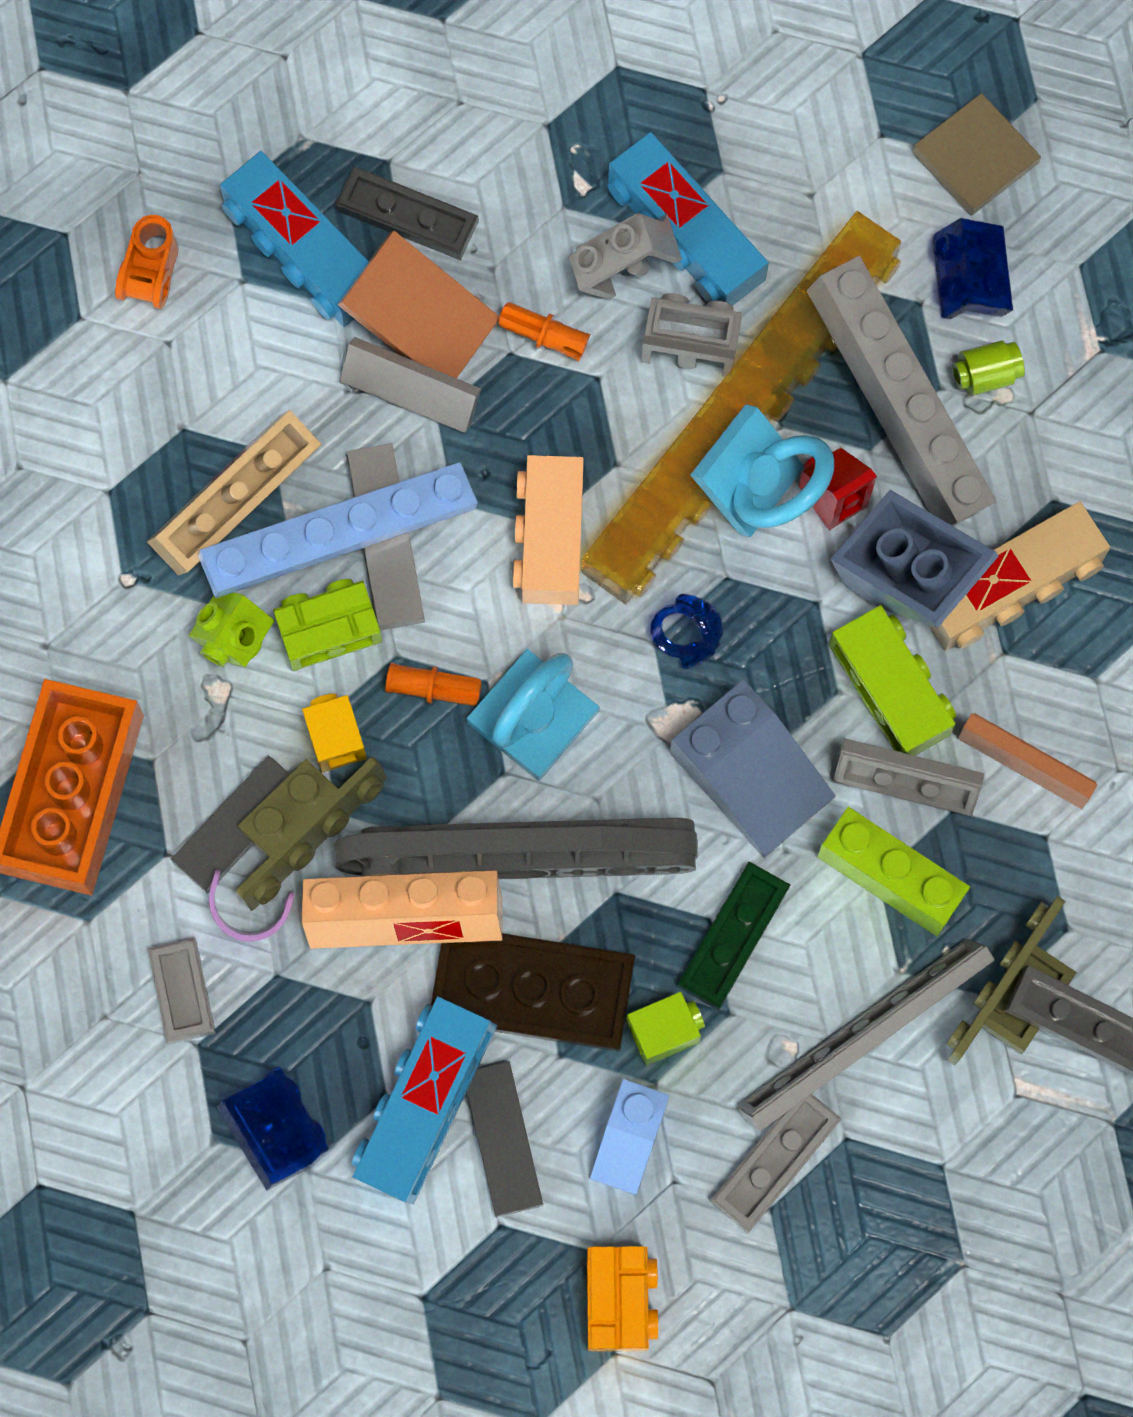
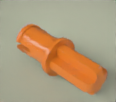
M511 302L504 305L498 320L501 327L536 341L537 348L540 349L541 346H545L577 361H580L591 335L554 320V315L550 313L547 317H544Z
M391 662L386 680V693L392 692L427 698V703L430 704L435 699L474 706L479 702L482 684L478 678L438 672L439 668L437 666H433L432 670Z

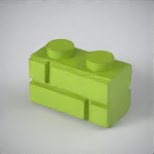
M352 579L335 581L326 587L325 593L310 598L306 593L294 594L281 601L282 607L273 609L293 671L382 643L380 628L363 580L353 583Z

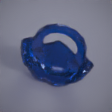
M680 594L676 597L675 604L666 605L657 611L651 621L650 633L656 646L667 655L680 658L682 668L687 670L708 662L710 657L716 654V649L720 646V639L723 635L722 618L720 613L716 611L715 606L705 601V599L695 595ZM675 613L690 617L699 626L702 633V642H692L687 645H678L671 642L664 635L662 629L663 620L670 614Z

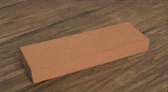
M971 713L958 737L960 741L1080 809L1084 808L1098 785L1096 781L976 713Z

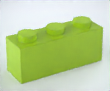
M880 605L833 631L828 645L893 750L916 756L951 735L956 725L953 720L956 718V713L949 699L943 693L937 695L928 681L931 678V673L923 658L919 654L912 655L903 641L906 639V633L898 618L893 614L888 616Z
M849 806L823 842L817 858L936 937H938L970 888L969 885Z

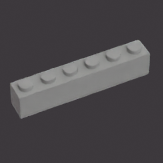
M860 255L819 276L806 291L929 512L954 527L995 503L994 495Z

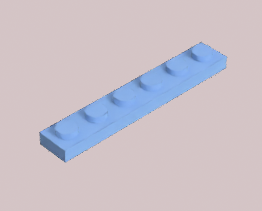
M458 462L199 550L198 557L215 598L475 510L478 502L463 467Z

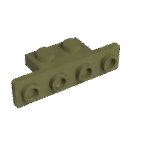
M374 757L369 758L339 789L305 759L238 825L240 831L268 857L236 890L240 899L251 911L255 910L260 904L264 905L270 902L280 891L281 883L294 870L299 871L306 867L313 859L316 849L328 837L338 835L348 824L350 815L362 803L367 804L379 795L387 776L381 764Z
M1057 896L1050 906L1043 902L1039 904L1025 925L1033 930L1025 944L1021 945L1015 941L999 965L1007 971L999 983L996 985L989 980L974 1001L973 1005L979 1008L980 1011L971 1025L962 1020L946 1043L954 1049L947 1059L948 1062L955 1066L960 1061L981 1028L1021 1055L1025 1052L1039 1028L1004 1011L1023 968L1029 965L1067 985L1070 984L1077 973L1037 946L1066 902L1064 899Z

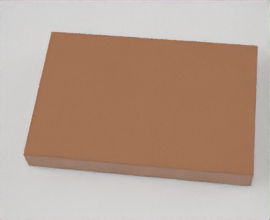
M395 231L388 234L337 304L399 355L454 378H458L499 320V316Z

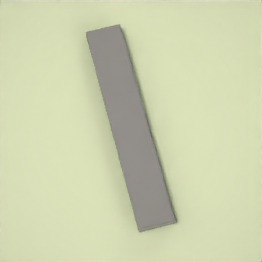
M970 939L964 940L741 1102L737 1107L746 1122L762 1131L995 961L986 946Z

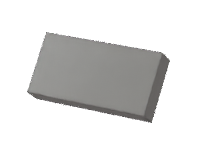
M192 938L148 948L168 1045L216 1034L197 940Z

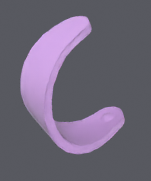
M215 870L210 886L209 906L213 920L223 932L237 940L251 942L270 937L280 929L290 912L295 895L294 892H289L280 917L269 927L259 931H241L226 923L217 911L214 895L216 886L219 884L221 871Z

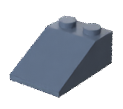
M889 490L830 560L846 588L877 607L881 605L886 611L938 628L998 558L996 551L894 491Z
M744 679L671 741V756L763 858L767 857L836 796L777 715Z

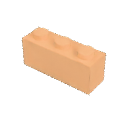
M527 455V471H518L517 499H526L525 515H516L515 543H524L523 560H514L513 588H522V603L578 605L584 457Z

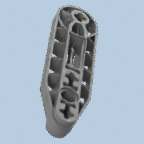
M687 818L433 824L400 828L394 826H374L362 829L361 834L345 836L335 842V868L340 872L362 876L496 870L499 879L669 875L695 871L696 859L698 858V839L694 821Z

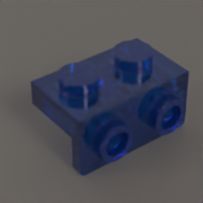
M959 218L933 235V253L936 263L938 297L940 299L942 318L953 319L965 311L1003 317L1013 311L1003 226Z
M280 1067L271 1070L263 1080L222 1100L217 1106L266 1191L315 1166L329 1150L323 1128L316 1120L311 1119L301 1102V1094L297 1085L291 1078L285 1076Z

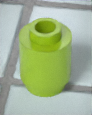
M1003 340L960 351L958 362L952 365L954 379L960 390L966 389L970 396L1014 385L1015 379L1022 378L1025 374L1024 362L1016 342L1005 343Z

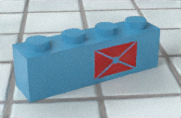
M652 132L648 133L609 163L607 187L613 198L620 205L628 204L635 213H640L654 219H658L665 214L668 215L682 260L672 264L680 271L684 269L688 271L696 280L695 286L698 292L707 302L723 301L733 306L766 281L769 262Z
M262 151L258 152L220 184L224 200L221 204L222 209L237 226L244 223L254 233L251 235V238L264 255L269 257L274 254L283 264L281 269L284 275L295 287L300 288L303 285L314 296L311 298L312 303L326 319L329 320L334 317L343 327L347 326L354 318L337 304L369 261Z
M438 996L434 1005L427 1004L424 1007L416 1024V1031L420 1032L412 1050L405 1049L396 1065L394 1074L399 1079L391 1095L385 1093L376 1107L373 1120L378 1122L370 1140L364 1138L354 1154L352 1165L357 1168L352 1176L353 1178L405 1203L415 1204L498 1025Z

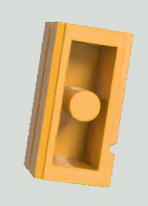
M587 1247L588 1351H648L649 1340H658V1309H648V1289H657L658 1287L657 1259H648L647 1247Z

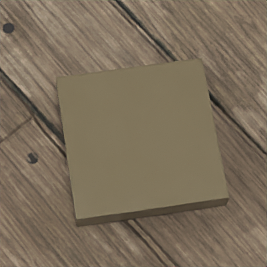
M982 93L917 142L912 151L971 216L1039 164L1041 159L1038 152Z

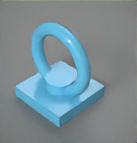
M745 404L690 476L739 534L751 537L758 528H772L786 524L808 511L821 498L830 484L834 472V456L830 447L823 440L814 436L799 435L782 439L758 407ZM808 454L813 456L815 459V469L807 485L791 500L775 507L804 469L802 462L796 455Z
M526 649L466 720L468 725L540 782L600 712V706L568 682L573 669V661L568 654L558 653L544 662L529 649Z

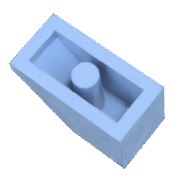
M625 1079L622 1080L590 1180L637 1195L670 1095Z

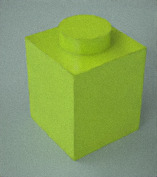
M682 992L627 1014L626 1021L645 1066L699 1044L701 1038L699 1030L705 1027L694 1000L686 1003Z

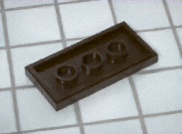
M504 933L501 941L441 943L431 1005H434L438 996L498 1025L495 1032L620 1052L635 955Z

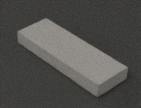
M354 337L348 345L340 378L342 383L463 433H466L472 424L481 392L479 387L357 337Z
M844 738L833 781L972 816L983 785L985 773Z
M811 1094L776 1120L710 1202L746 1233H749L842 1118Z

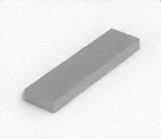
M392 443L347 451L355 497L399 483ZM409 532L364 547L375 612L380 630L425 623Z

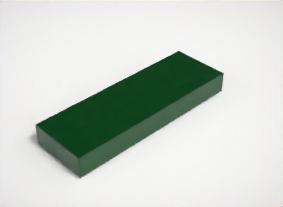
M749 861L677 987L719 1011L791 884Z

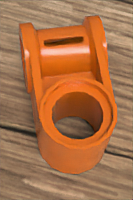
M147 215L135 223L125 259L118 271L115 286L116 299L124 301L127 297L152 302L153 307L157 309L164 308L169 295L171 276L179 251L171 224L164 217ZM163 236L166 238L164 244L160 247H145L146 242L151 237Z

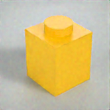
M334 693L322 695L313 699L310 702L311 706L302 708L321 773L367 759L348 695L338 697Z

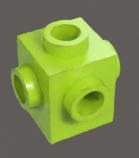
M233 592L218 598L213 596L210 602L198 613L196 624L188 636L202 646L200 654L215 665L224 667L226 663L246 668L249 661L260 651L262 641L275 620L246 596Z

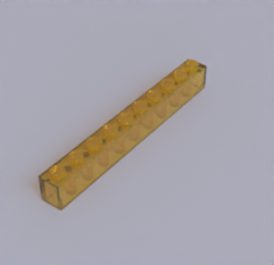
M859 211L854 213L583 556L581 561V573L625 605L634 594L642 597L656 578V574L652 572L662 558L670 561L684 542V538L680 535L690 523L697 526L712 506V503L708 501L709 497L690 476L745 404L758 407L769 422L772 418L779 421L792 405L794 398L790 395L799 383L807 386L818 372L821 363L817 360L826 349L833 352L837 348L834 339L806 290L822 274L859 255L876 285L880 280L885 284L888 283L901 264V260L897 258L901 240Z

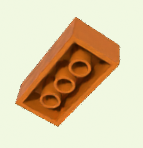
M44 679L0 826V874L93 896L144 718L137 700Z

